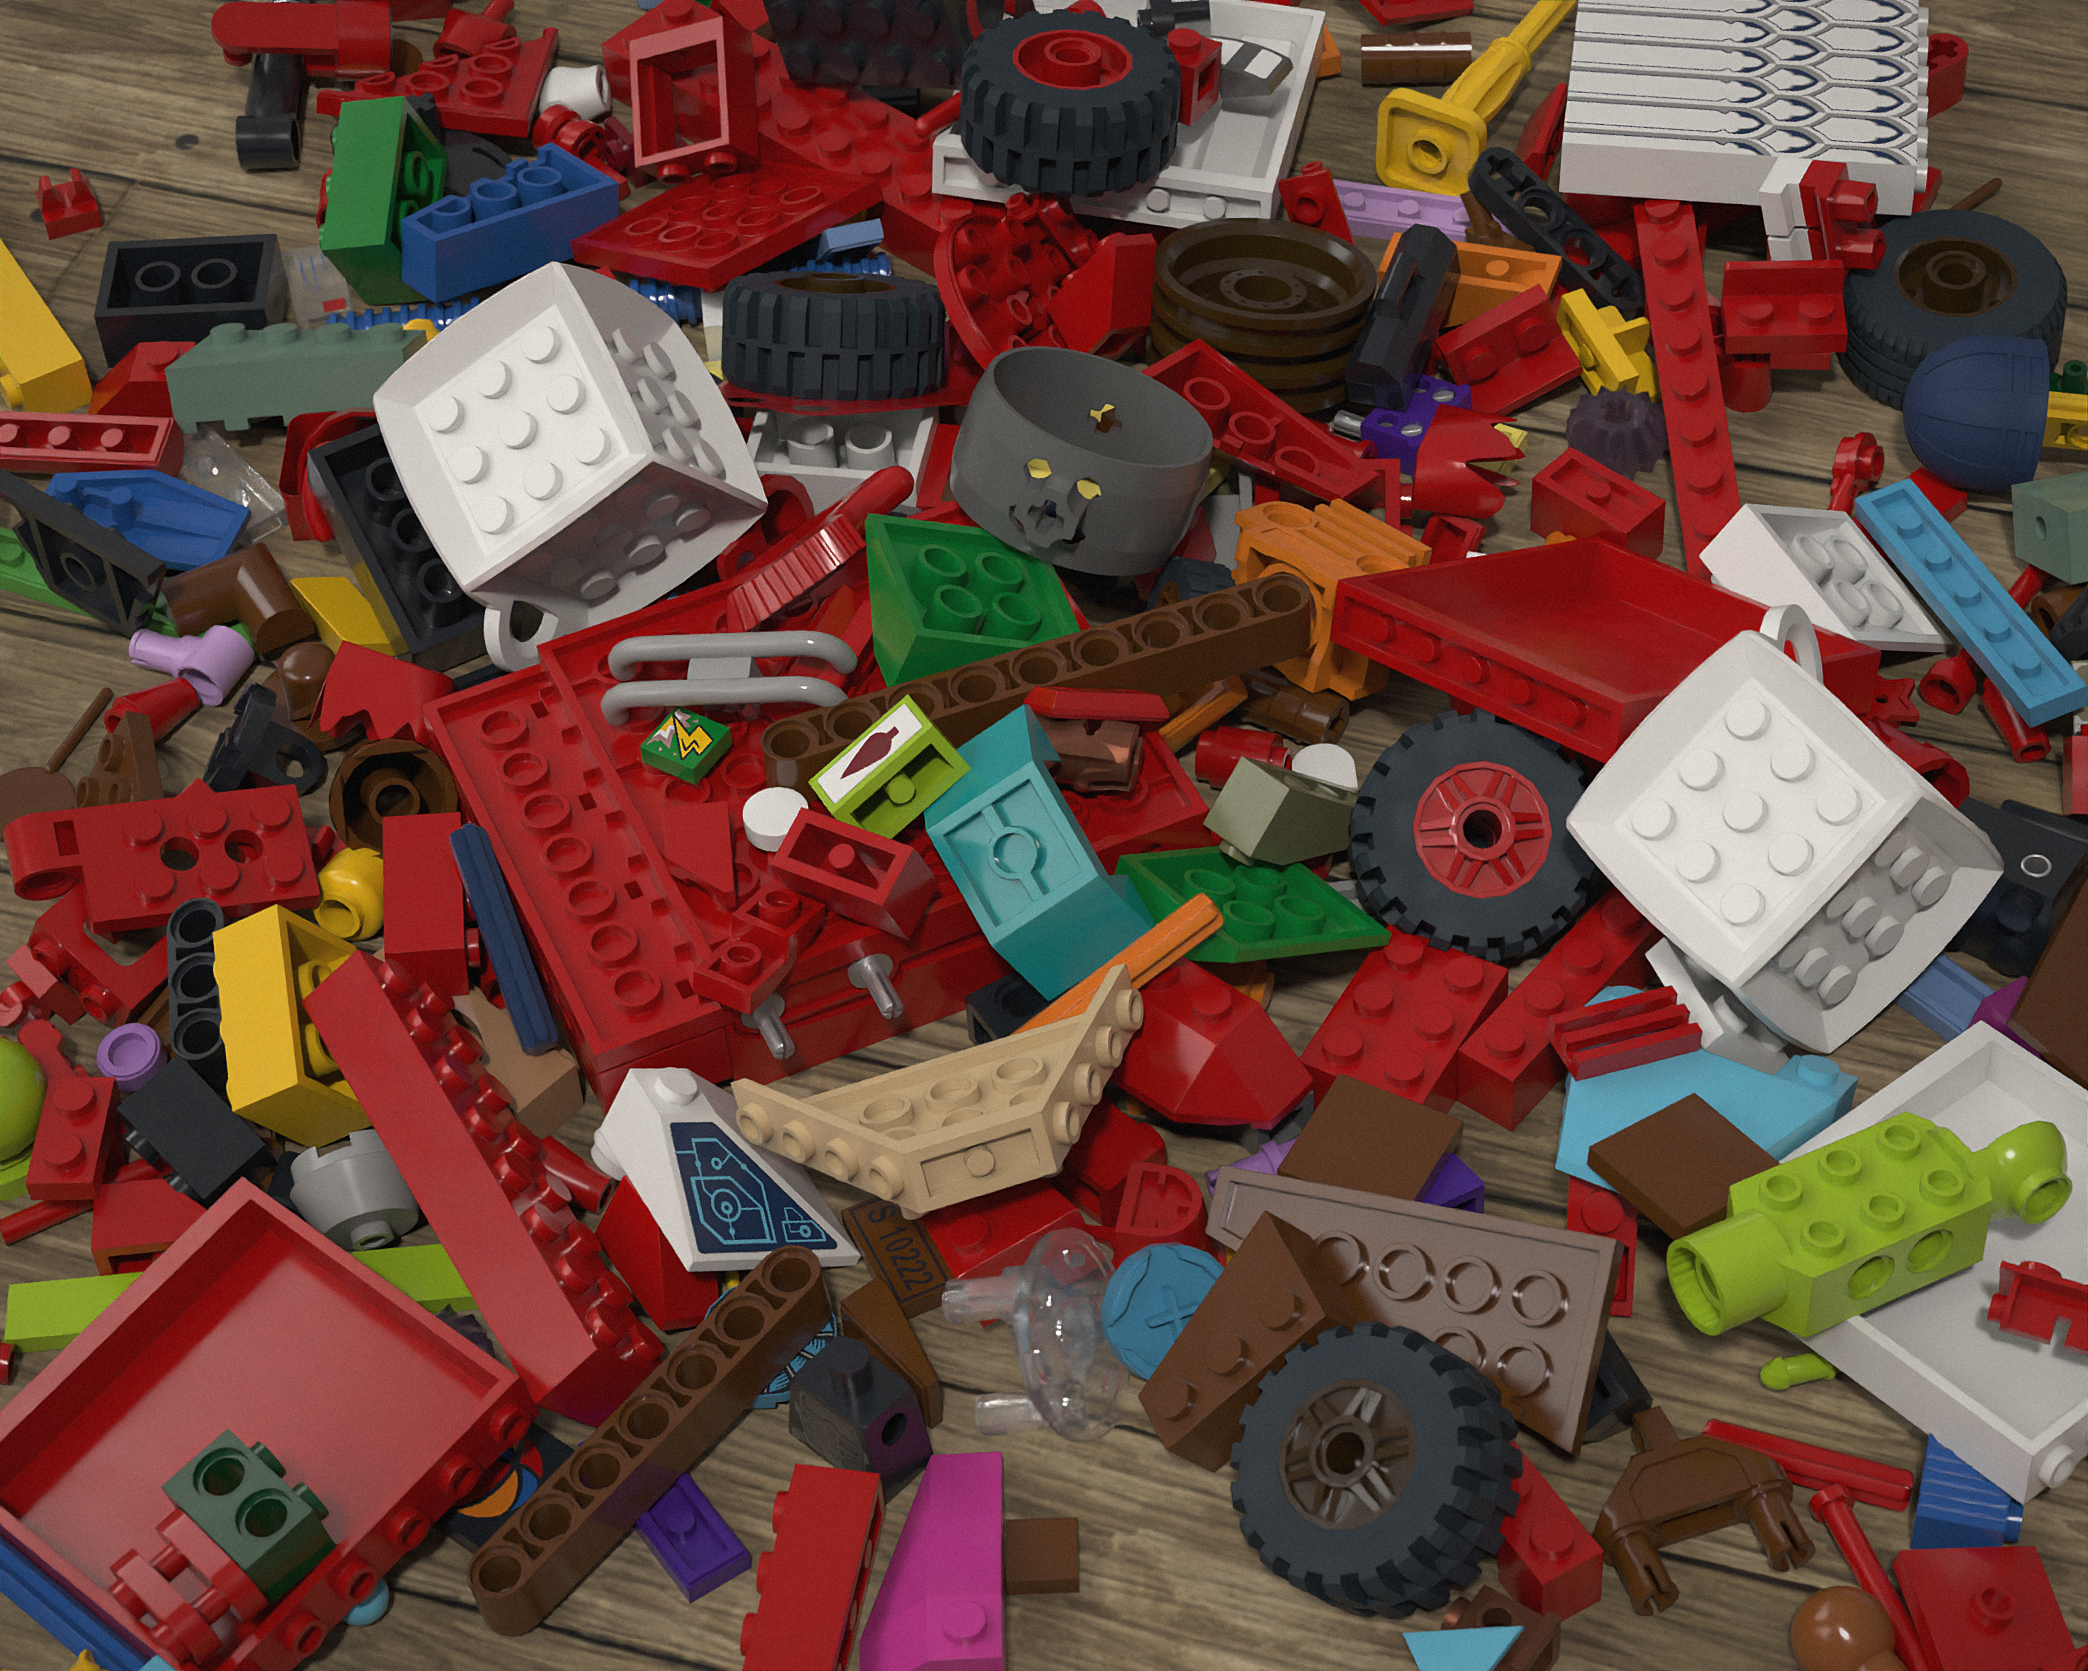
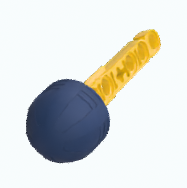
M2001 334L1973 335L1957 339L1938 348L1918 366L1911 377L1904 397V430L1908 443L1917 459L1935 476L1948 483L1964 488L1977 489V491L2012 493L2011 485L2033 481L2042 446L2088 451V395L2049 391V357L2047 346L2043 339H2026L2020 336L2007 337Z

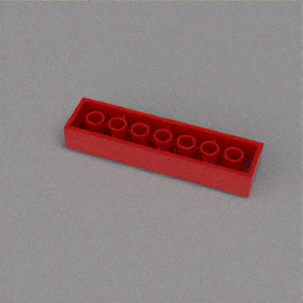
M357 949L301 1001L302 1005L523 1382L534 1404L598 1428L663 1362L660 1358L664 1354L662 1343L646 1325L638 1322L629 1307V1304L633 1302L631 1292L620 1278L611 1271H608L598 1256V1253L602 1251L600 1241L584 1223L575 1218L567 1205L572 1200L569 1190L555 1174L544 1167L537 1155L542 1151L540 1142L524 1124L515 1119L508 1107L512 1103L509 1091L495 1076L488 1073L479 1059L483 1055V1049L468 1030L458 1025L451 1013L455 1003L449 993L431 978L421 981L411 976L400 963L392 958H388L384 962Z

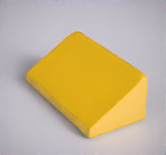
M299 577L289 580V584L310 616L315 632L335 655L342 640L392 657L396 655L369 602L346 577Z

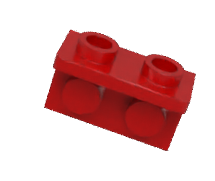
M1836 259L1726 262L1723 269L1720 305L1725 353L1846 352L1848 333L1842 296L1845 273L1843 261Z

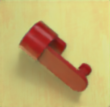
M336 0V4L230 2L219 7L212 16V37L223 48L224 60L235 67H242L250 63L253 53L303 54V67L309 76L336 77V81L357 82L358 80L392 71V11L388 1Z

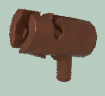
M1034 713L1061 759L1059 763L1048 769L1055 783L1073 784V789L1082 792L1104 790L1132 792L1138 780L1143 754V737H1138L1140 729L1138 724L1105 720L1102 722V726L1091 736L1087 718H1051Z

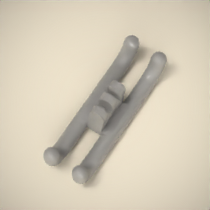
M819 631L659 635L627 638L617 643L608 655L609 669L614 678L622 682L631 680L636 673L635 663L690 660L687 680L634 681L618 684L610 688L603 696L601 710L606 722L618 727L628 721L630 716L628 708L701 705L705 711H718L721 708V704H726L729 710H743L745 705L749 703L753 709H759L762 703L805 702L820 707L834 706L849 699L841 688L826 680L814 677H763L756 664V658L816 657L828 661L837 672L849 674L857 667V656L846 642L833 635Z

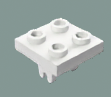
M1663 937L1645 953L1664 986L1672 985L1678 993L1676 1005L1685 1004L1690 1011L1688 1023L1697 1022L1702 1029L1700 1049L1773 1076L1789 1061L1788 1056L1783 1050L1788 1041L1767 1027L1739 1000L1730 988L1690 958L1671 940Z

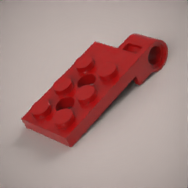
M295 784L39 812L13 820L3 831L15 894L19 898L29 901L51 900L64 896L81 880L92 935L167 926L174 910L183 902L193 898L205 897L214 900L228 918L250 916L276 904L289 911L316 908L320 899V890ZM233 843H248L257 849L260 858L251 863H239L231 859L225 849ZM170 850H182L189 853L195 859L196 865L189 870L176 871L167 867L161 860V856Z

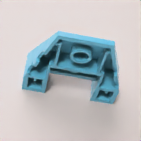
M1607 986L1584 1007L1642 993L1643 991L1629 986ZM1664 1029L1636 1035V1037L1663 1031ZM1610 1042L1604 1043V1044H1600V1045H1596V1046H1592V1047H1588V1048H1584V1049H1580V1050H1578V1051L1580 1052V1051L1588 1050V1049H1591V1048H1595V1047L1607 1045V1044H1610ZM1700 1048L1699 1051L1577 1082L1568 1070L1555 1169L1619 1193L1587 1165L1589 1146L1694 1092L1779 1162L1850 1112L1859 1077L1840 1071V1067L1830 1059L1816 1055H1804L1801 1057L1796 1054L1773 1076Z

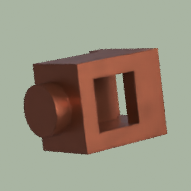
M1485 1584L1472 1601L1459 1596L1448 1609L1441 1625L1440 1631L1523 1626L1525 1629L1493 1671H1550L1560 1658V1616L1549 1610L1543 1616Z

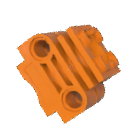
M1340 498L1332 500L1330 507L1325 504L1315 506L1314 512L1297 504L1279 501L1262 503L1236 512L1234 524L1241 528L1234 557L1238 561V568L1231 571L1235 584L1239 585L1269 575L1290 574L1303 579L1309 586L1311 593L1312 640L1309 648L1303 654L1293 659L1279 662L1272 666L1281 671L1290 681L1311 693L1330 688L1351 701L1385 688L1390 667L1329 640L1338 579L1428 565L1432 548Z

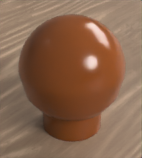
M1831 1586L1811 1595L1798 1609L1791 1627V1645L1795 1659L1803 1671H1909L1894 1653L1896 1646L1894 1625L1883 1604L1870 1593L1852 1586Z

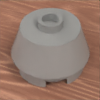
M375 1129L349 1133L350 1146L340 1148L320 1157L316 1146H313L300 1154L291 1165L295 1184L290 1192L292 1202L310 1226L343 1250L363 1251L379 1248L409 1231L418 1221L419 1204Z

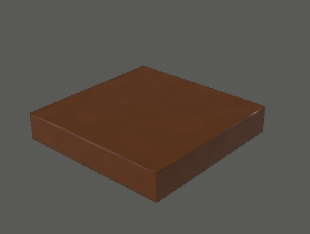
M1339 1073L1277 1168V1175L1422 1202L1463 1137V1121Z
M1695 1092L1589 1146L1587 1165L1674 1240L1725 1220L1729 1186L1780 1165L1776 1159Z

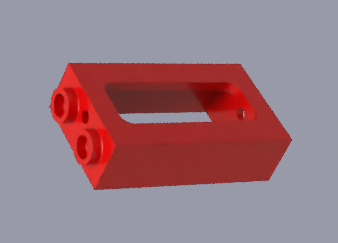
M198 777L176 797L215 792ZM233 843L225 849L227 855L239 863H251L260 858L257 849L248 843ZM80 881L35 921L27 946L31 949V954L35 961L39 962L40 960L56 978L61 977L78 993L82 1007L91 1017L101 1023L108 1021L116 1029L122 1025L132 1023L152 1005L167 987V934L134 964L130 966L117 964L84 931L83 925L88 921V915Z

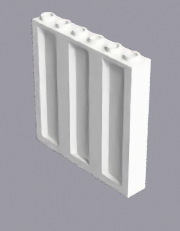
M1033 0L1035 9L1040 14L1052 13L1053 9H1065L1078 1ZM1093 0L1100 5L1107 18L1113 19L1115 16L1127 19L1136 28L1137 10L1145 9L1147 0ZM1172 0V2L1192 1V0ZM1209 0V22L1175 24V29L1188 28L1197 31L1200 35L1240 39L1269 48L1291 58L1294 69L1269 96L1221 99L1219 92L1218 101L1191 127L1178 123L1177 144L1173 151V156L1165 167L1158 171L1151 180L1144 184L1136 182L1131 190L1118 194L1114 190L1107 191L1102 197L1087 198L1086 194H1072L1069 200L1073 212L1175 228H1184L1200 222L1225 218L1275 219L1281 200L1278 182L1281 179H1286L1320 66L1326 11L1246 0ZM955 90L953 95H955L961 90ZM960 119L937 134L933 144L932 193L1006 203L1017 192H1024L1026 196L1031 194L1025 192L1020 185L1013 184L1008 186L997 181L993 172L986 174L976 165L961 143V134L959 133Z

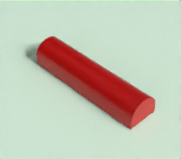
M0 411V470L3 468L8 472L55 474L153 469L176 478L183 465L184 438L175 418Z

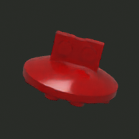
M969 213L960 217L943 230L938 237L934 250L936 282L942 302L950 318L945 322L942 387H952L953 392L957 394L972 395L990 362L997 355L1010 349L1029 346L1069 349L1045 307L1062 289L1061 282L1070 272L1069 263L1058 248L1052 245L1044 247L1028 234L1024 225L1016 217L1011 215L1002 219L985 213ZM969 403L944 405L942 407H944L945 409H949L966 405Z

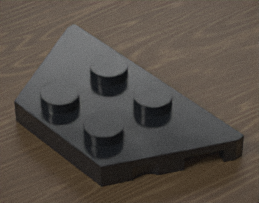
M2 468L0 470V498L15 506L22 518L19 523L12 527V530L22 546L33 558L35 567L49 590L129 638H132L139 629H146L150 626L166 573L165 562L127 541L115 528H105L87 518L72 503L67 502L63 504Z

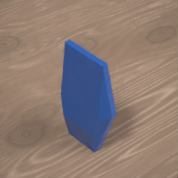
M153 469L55 473L44 492L63 504L67 502L72 503L87 518L101 526L115 528L127 541L165 562L166 569L184 572L232 554L252 517L251 509Z

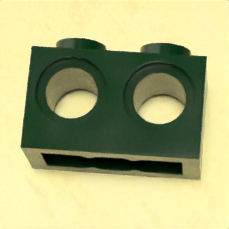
M228 1428L164 1483L161 1488L175 1509L177 1507L181 1509L244 1571L267 1599L268 1606L270 1607L337 1547L322 1524V1521L330 1513L316 1494L302 1481L291 1489L281 1479L287 1474V1471L263 1443L257 1441L252 1447L248 1448Z

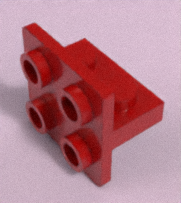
M1540 284L1527 289L1435 339L1438 346V359L1454 385L1468 384L1470 386L1472 409L1480 412L1504 416L1583 373L1582 364L1564 337L1550 300Z

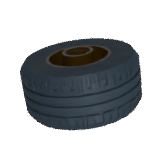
M1954 209L1916 212L1911 214V216L1894 219L1876 229L1884 231L1887 247L1886 253L1877 269H1850L1844 280L1842 296L1848 336L1846 352H1838L1846 370L1866 392L1881 403L1903 412L1904 397L1908 384L1923 360L1938 348L1957 339L1973 335L2001 334L2007 337L2020 336L2026 339H2043L2048 350L2049 378L2051 377V373L2054 372L2059 360L2067 307V280L2058 261L2038 238L2021 226L2000 217L1971 210Z

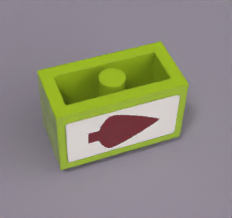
M907 694L810 779L808 783L837 820L892 839L972 768L948 738Z

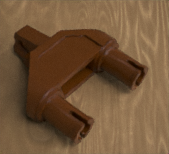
M1660 1406L1633 1414L1632 1421L1635 1426L1632 1429V1440L1638 1454L1630 1456L1629 1466L1615 1486L1599 1516L1593 1538L1604 1551L1603 1560L1611 1566L1617 1567L1638 1614L1653 1615V1608L1648 1599L1653 1596L1659 1612L1668 1609L1679 1597V1589L1676 1583L1672 1581L1657 1549L1746 1522L1752 1524L1775 1571H1789L1790 1566L1784 1557L1787 1553L1795 1569L1809 1562L1816 1551L1815 1545L1808 1538L1791 1506L1794 1491L1792 1482L1786 1471L1776 1461L1755 1450L1705 1435L1680 1440Z

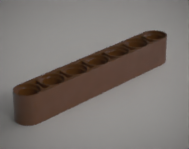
M787 1245L775 1249L768 1254L474 1554L468 1563L466 1577L484 1622L493 1632L502 1636H516L526 1633L535 1627L826 1325L831 1317L833 1306L818 1256L811 1249L800 1245ZM562 1535L561 1537H559V1538H557V1539L551 1540L553 1537ZM514 1585L509 1590L500 1592L504 1588Z

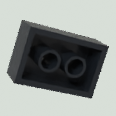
M277 234L108 242L94 313L96 327L108 368L116 366L139 342H196L197 345L210 335L212 328L219 325L241 323L245 325V330H263L268 326L283 323L288 281Z

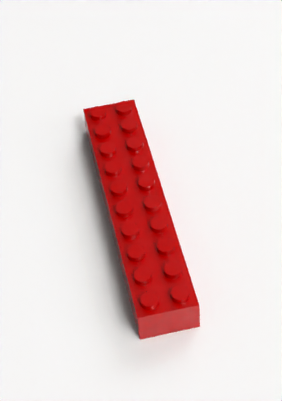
M664 0L602 43V55L611 97L632 108L629 41L721 17L722 15L695 0ZM752 32L759 158L877 178L884 200L867 209L869 214L864 221L880 218L884 239L878 247L936 279L934 272V250L938 237L945 228L969 213H985L1002 219L1007 216L1008 209L1005 206L1006 203L932 193L933 144L937 134L929 139H920L914 133L915 119L850 84L790 81L778 45ZM718 62L672 74L675 131L694 144L722 138ZM1074 213V216L1078 220V213ZM1045 238V239H1043V240H1041V241H1039V242H1040L1041 244H1044V243L1048 242L1049 240H1048V238Z

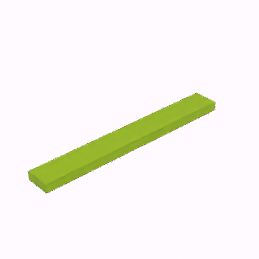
M442 1244L348 1252L432 1314L479 1310ZM143 1272L9 1284L4 1342L15 1343L16 1354L65 1349Z

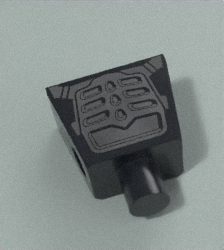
M837 1336L802 1366L791 1379L789 1433L835 1468L880 1473L885 1506L926 1469L930 1456L934 1454L915 1391L908 1381L872 1356L865 1343L858 1339L848 1338L847 1336Z

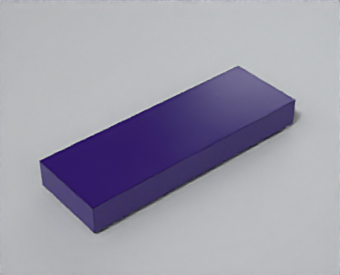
M585 1441L579 1443V1444H578V1448H579ZM686 1471L632 1526L690 1604L752 1568L750 1555Z

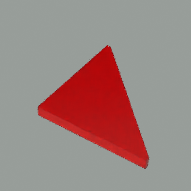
M556 27L545 28L542 32V38L521 44L520 38L517 36L481 47L480 55L458 61V55L455 53L419 64V72L395 78V73L391 71L355 82V90L349 92L333 91L330 89L322 90L317 94V114L340 116L342 102L397 96L407 98L411 94L420 97L425 92H428L435 97L440 128L527 138L539 104L544 80L549 74L558 48L559 29H556Z

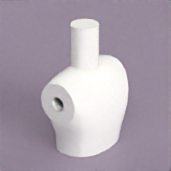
M595 65L588 68H568L562 66L552 69L544 80L534 117L541 115L548 107L555 104L568 106L576 111L582 120H592L609 111L611 107V91L602 66Z

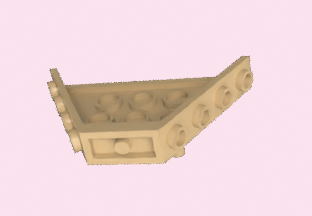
M1123 963L1109 969L1083 1014L798 1100L747 1078L731 1082L738 1107L736 1121L742 1134L752 1144L764 1147L790 1158L796 1163L804 1164L841 1182H846L877 1195L883 1200L898 1204L903 1218L909 1220L918 1219L929 1211L1039 1177L1051 1178L1060 1174L1063 1170L1062 1163L1072 1144L1079 1140L1081 1128L1093 1106L1100 1102L1104 1086L1114 1068L1120 1065L1123 1052L1135 1030H1139L1142 1025L1144 1012L1142 997L1137 989H1132L1127 965Z

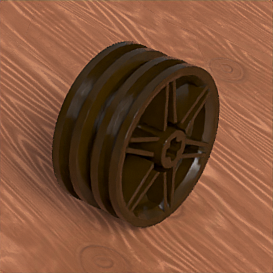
M1225 218L1200 222L1172 233L1159 244L1156 249V255H1154L1151 321L1149 322L1145 346V358L1148 367L1200 338L1299 414L1322 410L1349 398L1344 371L1373 304L1377 284L1375 267L1362 251L1346 240L1326 231L1299 223L1266 218Z

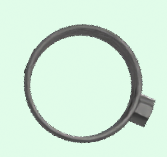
M1045 346L1019 347L997 355L988 365L972 393L954 444L950 488L959 506L973 521L996 538L1033 557L1058 566L1092 574L1109 576L1145 574L1166 564L1187 533L1209 475L1213 435L1203 416L1188 401L1164 384L1135 369L1103 357L1070 349ZM1108 404L1116 408L1115 418L1123 423L1122 428L1112 426L1108 433H1103L1097 429L1098 420L1090 416L1091 410L1101 411ZM1032 459L1046 460L1051 474L1045 478L1032 477L1027 462ZM1086 477L1093 479L1099 485L1101 496L1092 500L1083 497L1079 492L1077 482ZM1046 500H1051L1057 504L1056 518L1045 514ZM1012 505H1016L1014 513L1012 511ZM1080 527L1086 538L1079 543L1064 544L1062 539L1072 540Z

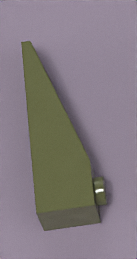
M1241 756L1203 824L1223 838L1219 845L1222 851L1246 865L1253 866L1257 859L1286 865L1347 849L1351 842V830L1348 829L1351 810L1356 803L1359 790Z

